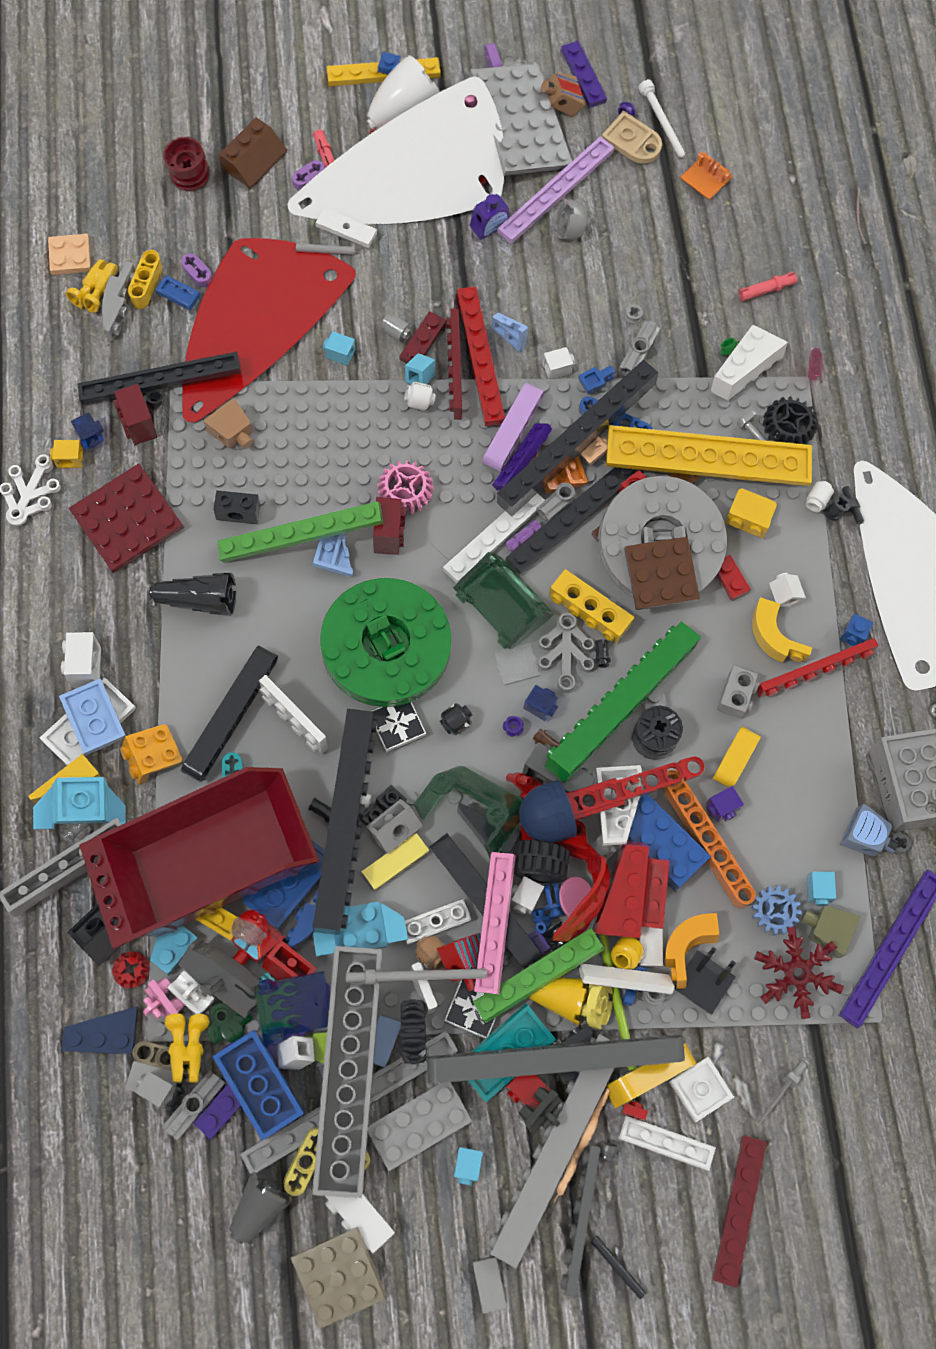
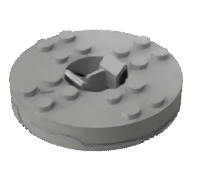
M669 476L644 478L623 489L605 511L598 532L599 555L603 567L611 580L622 591L633 597L624 547L688 536L698 591L700 592L714 579L722 566L727 547L726 528L715 503L697 486L685 480Z

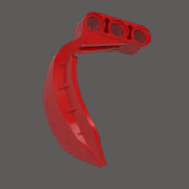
M575 820L577 829L575 837L555 842V844L568 849L571 857L586 862L587 871L592 875L593 887L573 910L568 919L553 934L554 941L569 942L584 933L601 910L609 888L610 873L606 859L587 843L586 826L580 820ZM521 825L520 841L534 840L525 832Z

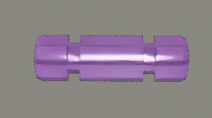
M537 520L529 523V526L524 527L518 532L514 539L511 538L506 542L507 549L513 552L541 529L540 523Z

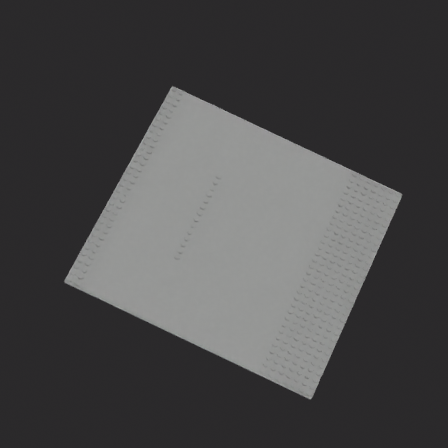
M714 377L657 378L656 385L625 413L651 425L652 430L756 440L745 427L740 429L737 426L739 420L753 409L757 413L754 421L751 422L767 441H775L774 439L768 440L769 434L764 433L763 416L768 406L772 405L775 400L779 401L782 397L787 400L790 396L793 400L799 397V402L801 403L807 401V407L812 406L810 380L808 377H758L746 384V387L731 399L726 400L710 392ZM614 378L606 382L605 387L589 395L578 379H497L505 417L526 382L545 391L537 410L512 455L535 423H548L552 430L547 440L538 449L537 454H540L582 416L579 412V405L584 397H593L599 400L622 378ZM475 379L461 380L462 420H454V412L449 410V399H453V395H449V383L452 380H431L428 383L432 387V393H435L436 396L433 406L429 405L425 411L411 408L407 405L404 395L407 386L411 384L405 382V380L252 381L221 406L197 422H188L183 418V385L170 387L166 502L181 521L184 528L165 540L163 581L212 575V573H232L236 582V586L231 585L233 591H236V605L231 616H223L162 604L158 726L162 724L168 726L181 754L182 761L178 765L156 772L155 809L221 779L222 759L227 753L234 752L241 757L243 768H283L310 839L325 850L329 823L325 822L324 818L309 811L308 808L314 798L332 807L347 708L372 711L380 707L367 705L349 697L332 681V677L329 676L330 674H328L321 653L320 635L323 620L333 602L347 589L356 584L377 578H395L411 582L431 594L443 608L451 629L450 658L442 678L434 688L424 696L420 695V698L412 700L426 736L386 753L377 732L372 733L371 740H375L373 754L369 753L368 761L372 762L371 773L366 775L365 783H368L367 794L372 795L369 807L390 785L407 798L405 803L412 808L423 825L416 833L427 846L429 852L374 891L361 871L387 853L378 846L366 826L359 821L358 826H362L360 840L356 839L355 848H359L357 862L353 861L352 870H355L354 884H349L348 892L352 893L350 907L381 902L403 916L406 921L464 899L472 921L434 936H437L444 945L476 933H480L481 936L482 914L429 846L448 833L488 884L491 852L484 847L458 814L459 803L520 831L519 810L522 801L519 795L521 792L512 782L506 780V775L523 772L525 762L537 746L535 740L532 739L539 729L547 730L546 733L560 743V740L567 732L571 734L575 730L574 726L581 718L585 720L588 717L587 713L593 705L599 706L601 704L600 700L607 691L612 692L615 689L614 685L621 677L625 679L628 676L627 672L634 664L638 666L641 663V657L647 651L651 652L653 650L652 647L659 638L663 640L668 629L672 625L676 627L682 621L700 635L701 639L696 648L659 685H663L666 707L675 711L682 720V737L673 752L664 759L652 760L645 758L635 749L632 734L638 718L644 711L642 703L581 766V769L584 767L590 770L596 778V768L641 765V771L645 772L673 762L678 763L680 760L688 757H699L704 762V771L699 777L688 780L686 783L752 885L755 897H760L758 893L761 890L766 892L768 886H771L774 891L775 887L780 885L781 891L788 888L789 896L796 895L793 899L794 902L801 903L796 907L797 910L802 911L801 915L796 916L800 921L798 924H793V926H796L797 939L801 936L803 937V942L799 948H804V951L800 954L802 959H809L810 951L814 954L817 946L815 942L809 939L808 936L812 927L801 922L802 916L806 909L818 914L819 910L824 907L808 902L807 875L812 871L835 872L836 899L829 903V907L861 917L845 956L838 959L832 954H828L832 960L820 962L822 966L814 965L812 969L815 975L824 972L822 977L834 975L835 978L832 982L844 986L842 993L839 994L829 989V994L826 995L820 986L816 990L814 983H808L805 989L812 993L807 996L813 1001L814 1006L808 1005L811 1018L801 1019L800 1006L796 1009L794 1008V1003L798 997H793V994L797 991L794 985L788 986L787 994L783 991L779 1002L776 1001V997L772 998L767 1004L763 1002L760 996L770 990L765 985L777 983L775 979L783 980L785 974L782 970L773 973L775 968L764 970L762 967L765 963L754 960L756 951L769 956V950H771L778 959L781 955L784 962L791 961L792 956L786 953L790 949L783 942V939L789 940L788 933L781 935L778 930V933L773 936L772 930L764 933L763 925L757 927L756 925L759 920L752 919L756 911L751 910V907L757 904L753 901L745 908L735 907L706 862L676 892L668 885L664 928L662 929L663 967L644 968H647V972L668 974L671 977V967H665L667 944L673 931L682 922L691 917L717 913L718 943L699 944L691 948L685 956V968L697 950L706 955L714 947L717 950L710 960L723 969L728 966L731 960L736 962L730 972L736 978L712 1015L676 990H673V994H666L665 1000L659 1005L647 1003L643 997V991H636L632 1006L623 1004L628 1029L849 1024L838 1014L873 958L875 949L864 853L840 845L855 809L858 808L842 665L836 667V670L825 675L824 672L818 674L815 679L809 682H805V680L800 681L797 686L786 690V688L780 689L779 693L771 697L765 695L759 698L757 692L752 694L750 698L753 701L749 714L745 713L742 719L717 710L733 665L757 673L756 681L760 684L840 652L825 514L823 510L817 513L806 507L807 496L815 483L821 482L816 434L807 444L812 445V483L810 486L697 475L699 480L693 484L712 499L720 511L724 522L735 496L741 488L776 502V509L763 539L725 524L727 534L725 557L728 555L732 556L751 588L749 593L731 601L719 579L715 576L699 592L700 599L698 601L636 610L633 597L622 591L608 576L600 559L599 543L591 535L592 531L600 526L605 511L619 493L521 574L506 561V557L512 553L507 549L506 542L511 538L514 539V536L524 527L529 526V523L533 520H537L541 528L548 522L544 521L538 512L460 583L454 582L443 571V567L449 560L431 544L433 540L437 541L435 544L452 559L505 512L497 504V492L499 491L492 486L501 472L482 464L484 455L502 424L485 426ZM233 398L236 399L252 426L253 432L249 437L253 440V444L247 449H244L239 443L233 448H228L209 434L204 426V419ZM197 401L190 409L196 413L204 403ZM588 404V406H585V409L587 410L591 408L590 404ZM782 414L775 416L776 421H780ZM622 420L619 422V425L622 427H630L628 421ZM805 425L800 426L799 432L805 430ZM608 429L605 432H603L599 437L601 438L603 436L607 440ZM606 454L591 466L581 455H578L588 483L574 489V500L614 468L606 466ZM398 460L401 464H405L406 460L409 461L410 465L416 462L417 468L423 465L424 471H428L430 473L429 477L433 479L432 485L434 490L431 493L432 499L428 500L427 507L422 505L421 511L415 508L413 515L410 513V510L406 511L404 547H399V555L374 553V526L344 533L346 547L349 551V561L353 569L351 577L312 566L319 540L224 563L220 561L218 540L376 502V497H379V489L377 488V484L380 482L379 476L383 475L384 468L389 469L390 464L397 466ZM649 470L642 472L646 478L669 476L671 474L670 472ZM396 480L391 482L389 486L390 491L394 489ZM421 484L417 486V489H415L416 496L422 490ZM544 488L538 492L544 500L553 494H546ZM216 490L258 494L260 500L258 524L216 520L213 511ZM566 493L560 495L564 498L569 497ZM565 569L634 616L632 625L618 643L609 641L608 651L611 663H609L608 667L598 668L594 663L592 671L584 672L581 669V664L571 655V675L575 678V686L570 692H562L557 686L558 679L562 675V654L551 663L548 670H541L538 666L539 659L542 656H546L562 642L561 634L552 641L551 647L548 650H542L538 645L539 639L549 634L557 626L556 621L559 615L569 613L566 607L554 603L549 596L550 587ZM782 573L798 575L806 598L791 607L780 606L776 617L777 627L780 633L787 639L812 647L811 654L806 662H796L788 656L783 663L771 658L761 649L753 634L752 616L755 605L760 597L775 602L769 583ZM569 593V594H568V596H569L570 598H577V597H578V596H577L576 594H574V593ZM591 605L585 606L587 610H595ZM576 617L577 627L588 638L593 639L594 648L590 652L583 651L581 649V642L572 634L571 642L587 658H591L594 661L596 658L595 641L603 639L604 644V640L607 639L596 628L588 627L583 619ZM609 617L602 618L607 623L612 622ZM565 621L563 625L568 627L570 623ZM546 640L541 642L544 646L549 645V642ZM585 642L584 646L589 648L591 647V644L589 642ZM260 645L278 655L277 663L268 678L326 736L328 749L322 755L317 750L315 752L312 751L306 744L307 739L303 735L299 737L292 730V724L288 720L283 721L276 713V707L273 704L269 706L262 699L263 694L259 691L208 775L202 782H199L182 773L181 767L255 648ZM545 660L541 661V664L543 666H547L549 664ZM585 662L584 666L590 668L591 664ZM738 680V683L741 686H747V683L745 681ZM566 681L562 683L564 687L570 686ZM732 699L734 705L741 706L739 700ZM455 703L460 704L462 707L466 705L473 714L470 717L472 725L457 736L452 733L449 735L440 723L442 719L441 713ZM510 716L519 717L524 723L523 733L519 736H508L506 731L503 730V722ZM741 726L761 736L734 785V789L744 805L739 811L735 812L737 815L726 822L724 819L717 822L715 817L712 818L706 809V802L710 797L728 787L712 778ZM657 727L655 728V730H660V732L662 733V729H658ZM234 758L227 763L231 768V774L235 772L234 765L238 763L235 762ZM696 762L688 763L690 772H699L700 768ZM654 775L646 777V783L649 786L653 787L658 784V780ZM662 790L648 793L687 832ZM587 795L583 801V804L587 807H592L595 803L594 798L590 795ZM678 797V801L682 805L688 804L686 798ZM600 813L577 819L585 824L587 843L591 846L600 835L602 836ZM690 816V820L692 821V823H700V820L697 816ZM702 835V839L704 842L712 843V839L709 835ZM612 845L617 851L607 861L610 879L622 845ZM714 854V858L716 861L724 862V858L721 854ZM570 856L567 879L570 877H580L592 888V875L587 871L586 862ZM726 873V877L729 881H736V877L733 873ZM514 874L512 889L515 884L519 886L522 878ZM320 880L278 930L286 938L290 929H295L298 921L295 918L299 908H304L306 903L315 906L316 903L313 902V899L319 889ZM536 882L542 886L549 885L552 903L556 904L553 884ZM563 882L557 883V884H558V888H559V892H560V887H561V885H562ZM544 888L533 910L539 908L545 910L547 901ZM738 892V896L742 901H748L746 893ZM774 896L775 899L783 900L780 897ZM245 897L221 907L238 918L244 911L251 910L242 903ZM510 905L509 912L527 935L535 931L536 924L533 922V914H520L513 909L514 906ZM762 905V912L765 915V907ZM782 905L774 908L773 912L770 915L772 916L774 913H778L780 911L779 909L782 908ZM545 911V915L550 917L551 911ZM564 911V916L551 918V927L562 921L564 923L568 919ZM597 915L595 916L587 930L593 927ZM434 918L431 922L434 925H438L440 920ZM196 919L183 925L197 938H203V942L221 949L230 957H233L239 950L231 940ZM769 921L772 924L779 925L777 922ZM607 935L610 951H612L617 941L624 936ZM151 936L150 959L157 936ZM550 936V937H544V938H545L546 941L548 942L549 939L551 938V936ZM313 937L295 949L298 954L317 968L310 981L302 989L303 991L298 995L292 996L299 1003L308 996L322 979L330 986L332 984L334 953L316 957ZM406 940L392 942L390 946L382 948L381 972L410 971L413 964L420 963L415 957L417 942L407 945ZM555 944V945H549V946L551 947V949H550L549 951H547L546 953H544L541 957H539V958H538L535 962H533L532 964L536 963V962L539 961L540 959H542V958H544L545 956H547L548 954L552 953V950H553V948L556 946V944ZM602 952L590 958L585 964L605 966ZM514 955L510 958L512 962L502 969L500 984L524 970ZM250 958L244 965L258 979L267 973L261 967L263 962L258 965ZM150 961L149 982L152 980L158 982L167 978L172 984L183 971L188 975L190 974L184 968L182 969L177 966L168 976ZM579 968L561 977L581 978ZM801 968L794 970V975L796 976L802 973ZM451 979L428 980L437 1007L433 1014L428 1016L425 1014L426 1035H440L445 1031L448 1034H473L444 1022L461 980L455 982L451 981ZM380 981L376 1024L380 1014L401 1022L402 1002L409 999L420 1000L413 981ZM286 987L285 990L287 992H291V990L288 987ZM619 988L623 1002L625 988ZM171 992L166 994L169 1001L175 998ZM650 992L653 998L658 997L657 992ZM609 994V1001H612L611 994ZM214 995L212 997L215 1000L202 1013L208 1017L212 1006L217 1003H224ZM880 995L863 1023H878L882 1021ZM272 997L269 998V1003H270V1004H272V1003H274V1002L276 1001V1000H272V999H271ZM528 997L497 1016L490 1033L494 1032L525 1003L529 1005L550 1032L572 1031L579 1025L568 1021ZM259 1004L250 1013L253 1018L252 1021L242 1025L244 1036L253 1030H257L262 1039H269L278 1029L271 1030L264 1038ZM614 1005L612 1006L611 1015L606 1026L601 1025L602 1029L591 1028V1030H619ZM186 1006L178 1013L184 1015L186 1019L184 1042L189 1039L188 1019L195 1015ZM329 1008L303 1037H313L314 1032L327 1031ZM275 1010L273 1017L279 1019L288 1013L287 1011ZM223 1011L217 1014L218 1019L225 1017V1012ZM153 1013L148 1016V1041L173 1042V1036L165 1026L163 1015L159 1019H156ZM581 1015L579 1020L583 1021L581 1026L584 1028L588 1025L587 1017ZM208 1027L201 1033L199 1041H210L207 1034ZM401 1027L397 1036H401Z

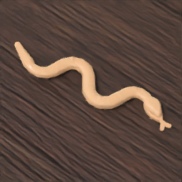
M609 1088L601 1095L587 1127L567 1164L564 1177L558 1182L555 1189L557 1195L554 1198V1203L557 1197L565 1192L567 1184L574 1174L579 1157L596 1130L598 1117L610 1093Z

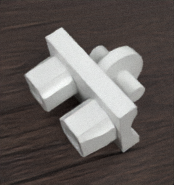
M185 971L167 987L194 1014H202L215 1000L214 997L209 995L204 997L202 995L203 991L200 989L201 986Z

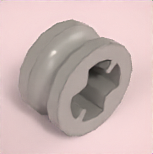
M635 304L629 305L624 314L625 321L629 324L639 323L643 315L642 308ZM633 312L634 314L636 312L637 316H631L630 313Z

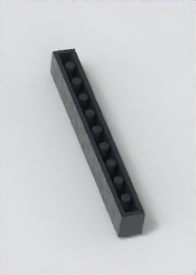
M643 359L497 492V504L512 517L605 432L609 425L617 421L655 386L658 371Z
M347 708L313 921V930L317 933L342 936V930L347 929L348 915H345L346 906L350 907L352 893L348 892L349 884H354L355 870H352L353 861L357 862L359 848H355L356 839L360 840L362 826H358L359 818H364L365 804H362V798L367 796L368 783H365L366 775L371 773L372 762L368 761L369 753L373 754L375 740L371 739L372 733L377 732L378 720L374 719L373 711Z

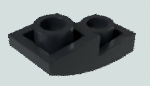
M390 785L376 798L375 802L365 811L364 818H359V821L367 826L398 800L401 799L406 802L407 798Z

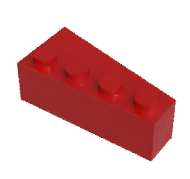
M627 841V844H622L611 879L609 880L607 897L592 927L595 934L640 938L649 846L646 843Z

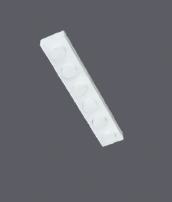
M537 493L512 517L505 511L443 567V571L454 582L460 583L537 513L536 508L545 500Z

